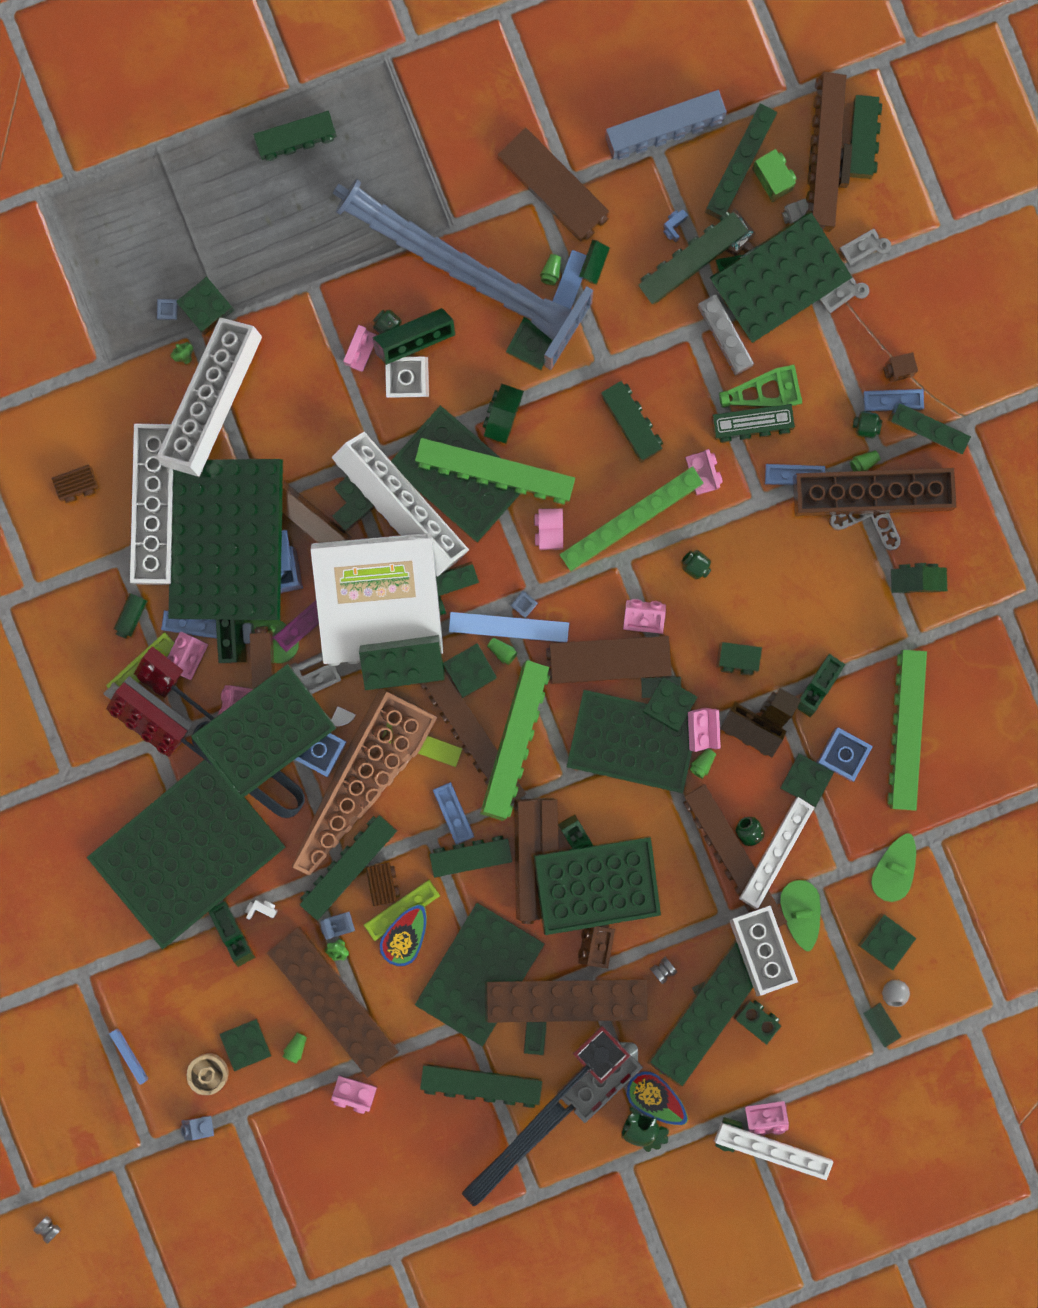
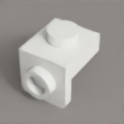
M255 900L254 903H249L245 912L248 914L246 918L250 920L256 910L271 918L275 917L278 910L274 909L276 905L265 900L263 903Z

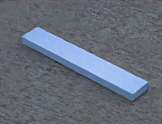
M450 613L449 632L565 643L568 641V622Z

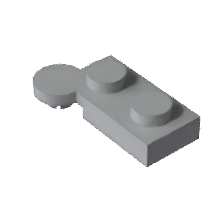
M872 229L842 246L839 250L850 266L875 251L880 254H887L891 249V242L886 238L879 239L876 230Z
M851 278L819 299V301L830 314L854 296L859 299L866 298L869 294V287L865 283L857 284L854 278Z

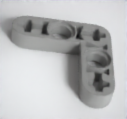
M889 513L881 514L876 518L873 516L875 514H862V517L859 519H855L852 514H848L852 522L848 523L847 519L842 522V526L834 524L835 516L843 518L846 515H832L830 518V525L835 530L845 529L870 518L885 549L895 550L901 542ZM880 518L888 520L889 524L886 529H881L878 526ZM889 529L893 531L889 533L890 537L896 539L894 547L891 544H886V541H888L887 534L882 536V533L887 532Z

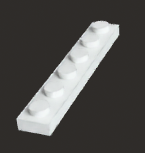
M799 797L795 798L742 892L740 900L754 909L759 908L815 807Z
M724 1123L720 1124L714 1140L719 1145L827 1180L833 1165L832 1159Z

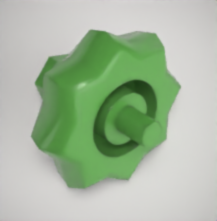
M188 342L180 345L176 344V348L170 354L171 358L176 362H184L185 364L191 362L193 346Z
M341 939L328 943L325 948V953L334 961H345L349 955L345 942Z

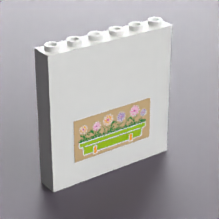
M432 533L311 544L324 664L336 666L341 662H348L349 664L359 663L360 645L435 635L440 637L443 654Z

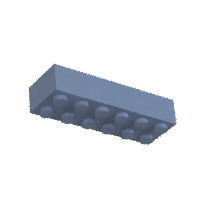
M719 90L607 128L605 139L612 158L623 160L629 157L630 153L636 152L639 154L647 151V147L653 145L660 147L665 145L666 141L674 139V141L680 140L685 137L684 134L690 132L692 134L700 133L707 126H711V128L717 127L724 121L727 111Z

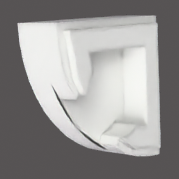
M337 707L331 721L335 726H343L350 723L356 715Z

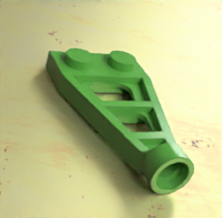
M795 365L775 368L731 390L719 392L721 407H772L802 404ZM771 380L776 381L779 396L777 398L764 397L761 390L762 385ZM750 387H756L758 398L756 400H744L742 391Z

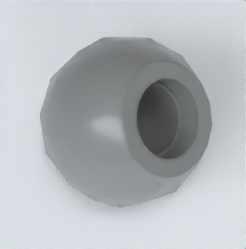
M899 979L891 980L884 985L882 991L883 1000L889 1006H903L907 1003L910 996L909 987Z

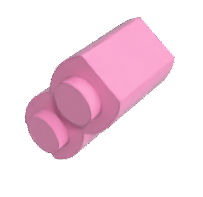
M539 509V514H535V526H539V534H535V546L539 545V550H563V509Z

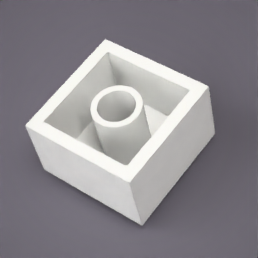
M403 357L387 364L386 397H429L428 357Z

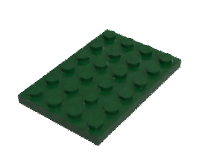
M811 211L710 277L752 343L853 278Z
M440 405L391 462L418 492L478 543L519 497L520 493H516L515 489L507 487V490L495 487L496 484L488 482V485L476 482V478L469 477L468 480L457 477L456 473L452 472L449 475L438 472L437 468L430 467V470L418 467L419 464L415 463L421 438L500 458Z
M286 664L191 735V737L234 794L241 800L337 727L290 665Z
M583 690L566 767L683 793L692 751L689 749L688 715L679 731L676 732L643 713L647 706L646 703Z
M649 836L533 855L544 935L661 916L652 842Z
M476 903L415 1003V1006L483 1047L497 1022H485V982L523 981L545 944L481 904Z

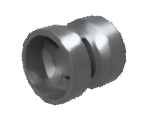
M666 956L661 960L659 966L654 965L650 968L661 984L667 981V976H674L677 973V970Z
M46 1216L33 1231L36 1234H41L43 1241L48 1244L59 1233L61 1228L53 1225L51 1219Z

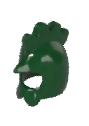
M633 1107L629 1108L631 1113L623 1126L622 1139L632 1145L643 1147L646 1152H650L652 1148L659 1150L662 1144L668 1143L667 1135L669 1134V1129L659 1126L655 1116L650 1118L639 1113Z

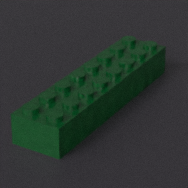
M736 939L647 1062L679 1087L683 1086L753 988Z

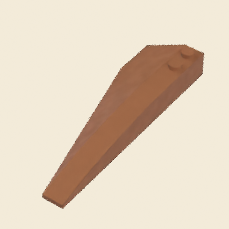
M380 688L320 803L292 868L309 876L327 857L328 852L336 847L343 835L351 830L352 825L358 818L360 819L381 796V792L394 781L393 779L396 775L404 770L411 758L419 753L437 719L435 715L384 688ZM387 723L392 725V731L386 726Z

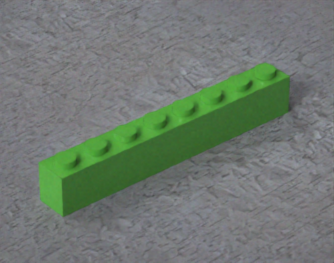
M424 438L420 440L415 463L419 464L418 467L430 470V467L437 468L438 472L442 474L456 473L458 478L468 480L469 477L476 478V482L481 484L495 483V487L507 490V487L515 489L516 493L524 495L527 492L534 493L536 498L544 500L546 497L553 498V502L565 505V502H570L575 477Z
M692 466L559 555L572 572L704 485L703 481Z
M901 650V654H897V666H900L899 674H896L895 677L898 694L895 693L894 705H897V713L893 714V725H896L895 733H892L891 737L894 753L890 754V765H893V773H889V785H892L891 793H888L887 804L890 805V809L917 810L927 651Z
M526 660L522 665L480 811L482 815L503 821L510 817L513 806L510 804L512 798H515L518 792L516 783L518 779H521L524 768L521 766L529 753L527 748L528 741H532L534 736L533 723L537 722L540 711L537 709L539 703L542 704L545 697V692H543L544 685H547L550 679L548 675L549 667L529 660Z

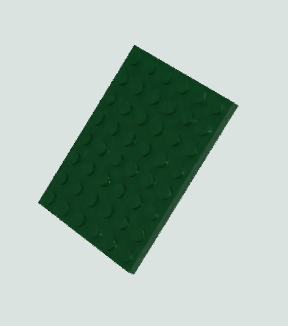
M283 459L207 460L199 477L173 469L172 562L168 619L280 620Z
M203 760L86 858L163 950L285 849L286 846L245 797L239 800L215 767L206 760Z

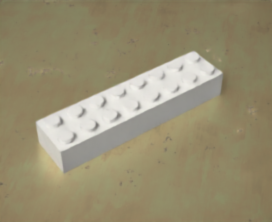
M219 318L157 454L158 460L165 467L200 476L261 341L262 336L254 326Z
M134 424L131 584H171L173 469L165 467L157 458V454L171 424Z
M365 432L346 442L331 457L336 462V465L347 474L350 481L362 491L363 495L371 501L376 510L387 519L390 526L401 536L432 533L437 577L453 566L469 551L466 545Z

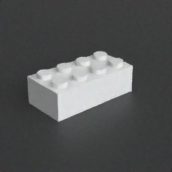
M771 906L729 920L756 996H761L798 982Z

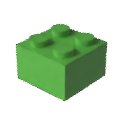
M776 149L757 159L752 168L772 202L793 191L796 184L795 180L797 179L792 169L788 170L786 167L784 155L781 152L778 153Z

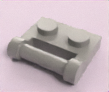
M322 653L298 664L296 662L291 664L293 671L311 694L341 681L336 667L330 665L302 676L300 671L323 661Z

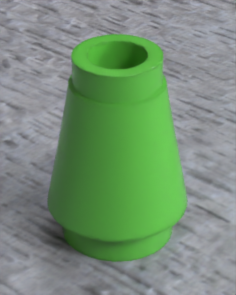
M550 254L540 274L541 282L548 285H556V282L559 281L560 256Z
M874 450L853 457V460L850 461V466L853 471H867L881 459L878 452Z
M493 638L487 645L503 664L509 665L518 653L514 647L496 638Z
M709 748L703 751L691 763L690 771L703 779L704 776L708 775L716 753Z
M296 1033L283 1050L284 1054L282 1057L297 1064L298 1060H301L307 1037Z

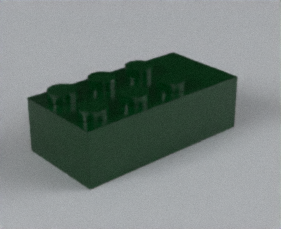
M439 635L360 645L359 656L365 690L445 680Z

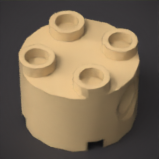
M212 1053L198 1056L187 1069V1082L193 1091L201 1095H212L221 1090L229 1076V1070L225 1061Z

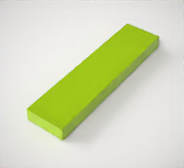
M164 632L106 685L107 688H110L113 682L120 687L128 677L140 683L141 681L137 679L134 672L147 651L153 646L164 656L168 657L175 642Z
M387 723L386 726L392 731V725ZM427 736L418 754L456 767L463 748Z
M427 880L365 923L364 927L373 940L376 941L385 934L389 926L405 910L417 904H422L425 907L440 897V894L431 881Z

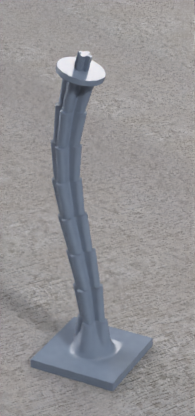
M358 179L351 184L349 189L338 183L332 193L341 199L335 211L336 213L341 215L344 211L369 224L370 228L396 241L397 245L422 257L423 261L448 272L449 276L475 287L476 291L503 303L504 307L531 319L532 324L553 340L544 354V366L552 370L592 304L593 290L586 286L573 309H569L546 298L543 300L521 284H515L490 267L488 269L466 253H460L440 238H434L412 221H406L385 204L381 205L359 188L361 181Z

